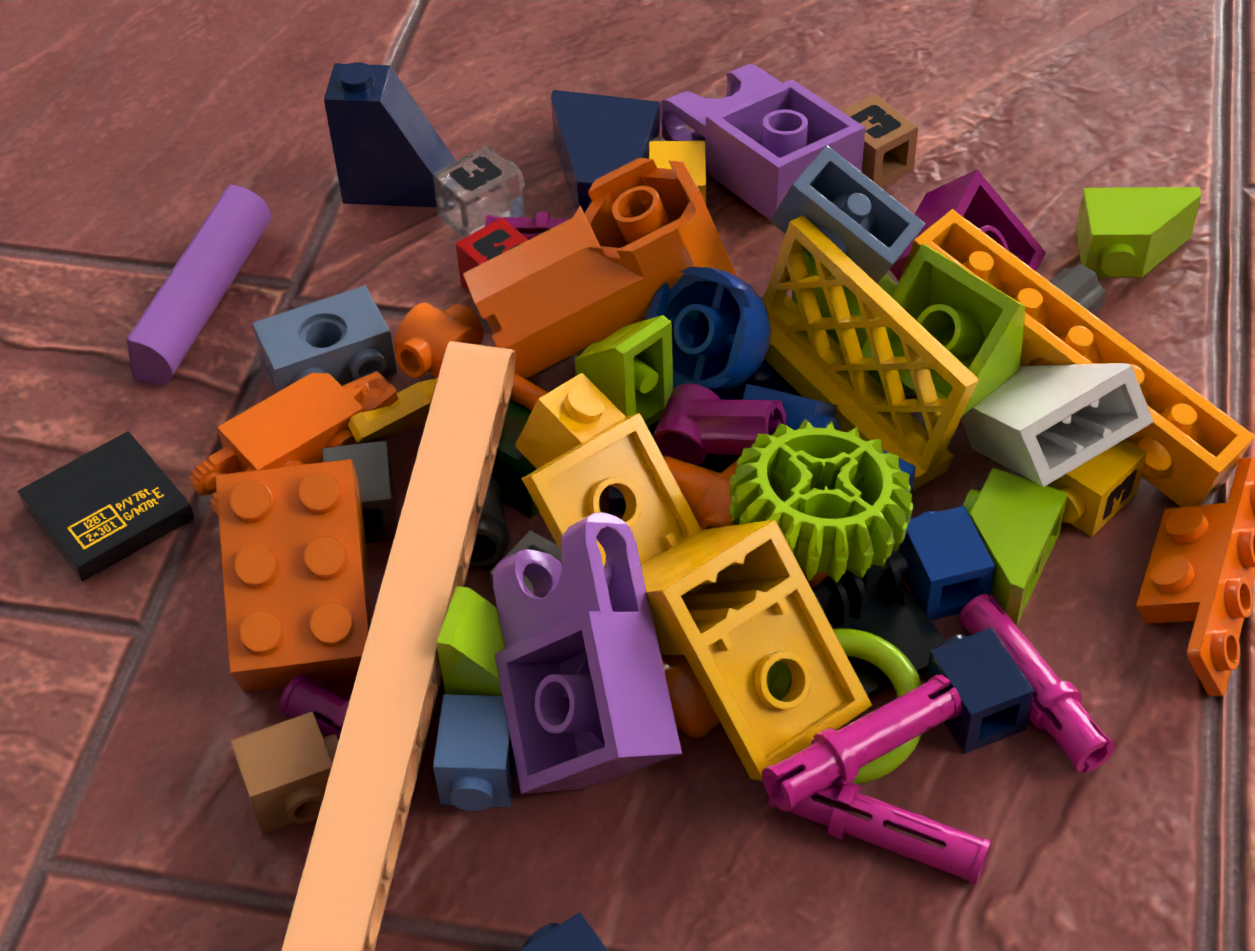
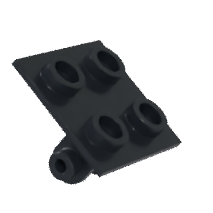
M895 553L888 557L884 567L871 564L863 578L845 570V574L842 575L837 583L828 575L823 578L822 584L811 588L832 629L861 630L885 639L897 647L910 660L918 674L927 670L930 650L937 648L945 641L941 633L902 584V580L909 577L910 571L905 558L900 553ZM847 656L868 697L893 686L889 678L875 665L856 657Z

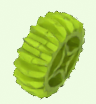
M804 419L797 430L779 423L772 436L758 433L752 447L743 448L742 456L737 461L735 474L731 476L729 496H731L729 511L732 516V524L740 525L776 520L800 568L805 571L808 581L817 572H826L837 583L842 575L845 574V570L863 578L871 564L884 567L892 551H897L899 544L905 538L913 510V503H911L912 494L910 493L911 487L909 484L910 474L900 470L899 455L883 453L881 439L869 441L860 439L858 427L846 433L835 430L832 420L825 428H814Z

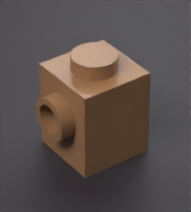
M313 711L230 740L262 835L293 823L303 824L318 818L339 741L335 733L322 737Z

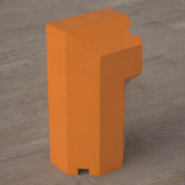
M637 158L593 182L588 191L592 202L585 213L581 206H579L573 218L463 273L474 303L482 319L486 318L493 333L491 336L498 348L515 350V373L528 380L582 353L588 346L602 341L619 328L646 320L647 311L657 290L664 283H667L669 288L672 289L677 281L685 275V273L680 271L689 267H707L736 275L700 190L684 162L668 160L672 169L657 168L653 159Z

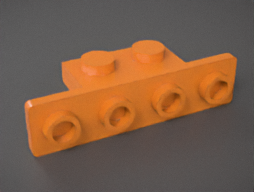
M1254 457L1239 459L1227 503L1168 508L1164 510L1136 604V608L1145 624L1195 621L1187 649V657L1208 696L1225 695L1231 670H1235L1240 661L1239 637L1244 618L1251 615L1253 609L1252 586L1255 578Z

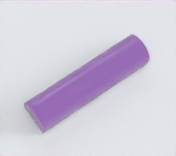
M232 184L226 188L127 337L131 372L134 380L164 385L172 379L271 222L269 207L254 192Z

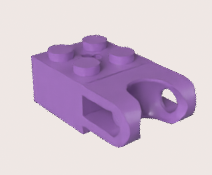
M746 64L726 73L727 93L724 98H704L692 92L684 91L664 99L660 103V127L664 140L705 141L706 174L769 220L792 184L826 145L862 172L865 127L793 79L782 83L758 66ZM685 124L694 129L695 132L690 131Z
M603 512L593 513L568 527L561 538L562 564L548 553L524 549L499 561L493 571V589L505 646L504 650L495 653V659L521 794L587 789L682 754L648 595L646 594L637 544L628 524L611 514ZM597 540L602 545L606 553V563L604 567L602 563L601 553L597 545ZM523 574L532 583L534 595L526 587Z

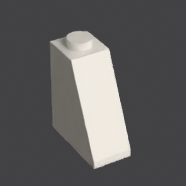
M1126 363L1020 366V371L964 414L960 420L973 450L1042 487L1052 483L1154 422L1131 365Z

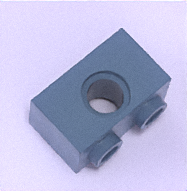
M828 145L825 146L792 184L769 220L786 234L789 222L804 215L877 284L926 224Z
M366 285L252 323L262 366L275 393L310 373H329L341 386L375 371L384 377L397 373L390 329Z

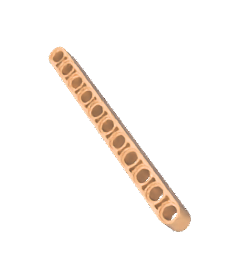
M450 341L447 345L281 951H375L442 678L436 642L456 586L464 587L511 397L515 373V350L454 341Z

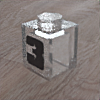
M488 145L433 173L438 216L463 238L485 227L487 215L496 217H522L525 215L522 190L525 188V182L521 171L514 162L506 161Z

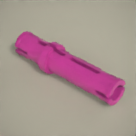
M982 594L969 601L959 614L958 620L960 624L971 635L991 627L993 628L1034 689L1029 713V720L1039 730H1047L1070 759L1077 772L1081 773L1083 770L1084 773H1088L1104 764L1113 754L1115 744L1110 737L1104 734L1082 707V696L1073 683L1060 680L1034 648L1033 644L999 605L994 595Z
M935 675L928 682L838 731L833 728L822 730L813 736L814 739L807 748L776 765L764 768L762 771V781L768 796L772 797L782 790L784 795L775 799L774 804L780 810L787 812L793 809L799 802L832 784L838 787L849 784L856 779L855 776L858 775L860 768L946 720L959 716L962 712V701L957 689L954 687L940 695L939 691L949 686L951 681L943 675Z
M850 782L843 787L832 784L799 802L793 809L788 811L828 827L827 834L834 838L843 840L846 834L897 853L905 858L969 880V883L977 885L992 842V840L987 838L981 839L929 819L921 814L910 812L862 794L861 785ZM781 790L772 797H769L768 805L770 807L778 808L774 802L775 799L784 795L783 791ZM818 798L824 800L826 802L840 806L841 808L851 811L853 813H858L863 816L869 817L872 820L867 821L865 819L851 815L843 810L837 809L835 807L833 808L828 805L815 801V799ZM890 825L892 827L930 840L937 844L945 846V848L941 849L939 847L909 837L902 833L886 828V826Z

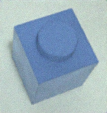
M443 694L433 764L440 805H453L466 811H482L489 807H511L516 764L503 696Z

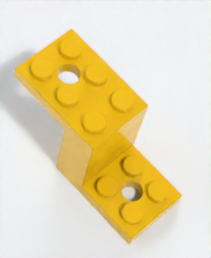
M640 413L624 418L522 478L560 551L561 538L568 527L593 513L601 512L599 498L607 486H613L622 493L626 502V510L621 520L628 524L637 544L646 594L648 595L660 653L661 655H685L750 779L762 780L764 768L776 765L811 745L815 734L826 728L838 730L872 706L776 520L702 530ZM597 540V545L601 553L602 563L604 567L606 563V553L602 545ZM778 660L787 665L792 677L791 688L788 694L781 700L775 699L767 686L768 671Z

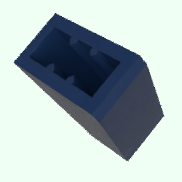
M361 62L350 64L334 63L324 97V104L343 204L451 208L457 182L450 176V173L459 168L458 162L390 65H368Z
M553 90L551 107L554 141L575 210L577 211L579 206H581L585 213L592 202L588 191L596 179L637 158L649 159V141H661L660 102Z

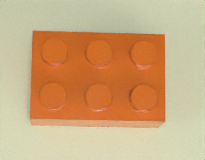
M352 459L216 475L230 673L243 692L287 687L297 675L301 676L302 674L310 677L316 683L356 678L373 612L361 489Z

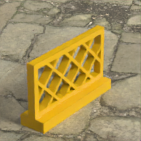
M804 215L791 220L763 298L771 325L769 350L764 359L801 396L838 405L835 418L839 421V431L847 433L858 427L860 439L864 441L881 439L882 450L899 455L900 459L916 466L914 491L947 471L954 457L947 450V447L979 379ZM803 246L813 255L818 276H809L802 254ZM845 285L856 295L861 315L851 316L842 286ZM823 287L831 317L822 318L813 288ZM794 289L798 305L789 296H786L788 290ZM885 327H889L900 337L905 356L894 357ZM855 328L866 329L874 357H863ZM826 330H836L840 345L826 333ZM929 369H934L953 387L948 399H938ZM868 370H878L882 386L868 373ZM898 370L910 371L918 399H906ZM910 412H922L926 428Z

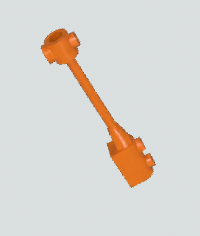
M420 303L407 313L397 330L394 342L397 363L401 370L412 378H419L425 373L438 378L448 343L454 341L480 345L483 340V327L478 316L465 305L454 304L441 311L429 303ZM514 373L510 399L532 411L537 400L549 392ZM669 456L663 457L702 530L733 525L732 516L729 511L731 503L729 487L731 476L735 474L738 460L720 473ZM802 570L804 576H805L806 579H807V576H806V574H805V571ZM817 572L808 581L810 587L817 586L828 573Z

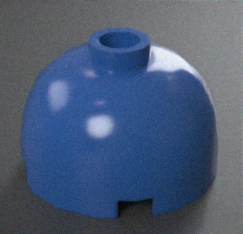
M689 267L680 271L685 273V275L681 276L672 289L669 288L667 283H664L655 293L646 314V320L663 315L672 322L673 388L681 384L691 383L706 387L714 393H723L742 385L761 367L769 350L771 325L764 302L750 284L726 271L707 267Z

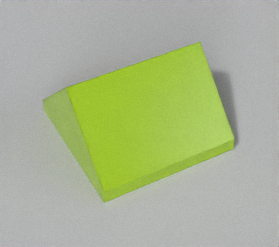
M921 244L891 297L979 379L963 413L964 415L1020 371L1026 306L928 245ZM885 327L894 357L905 356L900 337L892 329ZM868 338L861 349L865 358L874 357ZM929 369L938 399H948L953 387L934 369ZM898 370L901 382L915 391L910 371Z

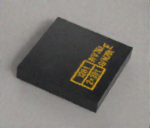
M129 431L17 491L23 506L82 582L194 519L190 503Z

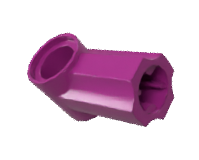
M691 383L681 384L673 389L652 437L663 457L669 456L700 466L703 464L707 454L742 455L743 448H751L755 443L758 433L772 436L779 423L786 425L787 415L781 400H721L718 395L706 387Z

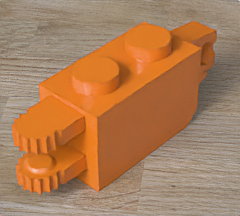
M377 371L343 386L329 373H310L219 425L217 429L223 449L207 457L206 461H201L199 465H195V469L191 471L192 475L189 476V483L199 495L202 494L203 497L205 495H213L212 499H210V507L218 515L216 475L323 462V448L357 443L347 425L352 416L360 412L391 406L398 400L397 390ZM366 440V441H362V442H359V443H371V442H370V440Z

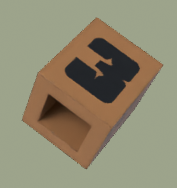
M872 94L841 110V112L865 127L862 173L879 187H883L914 170L918 126L876 94Z

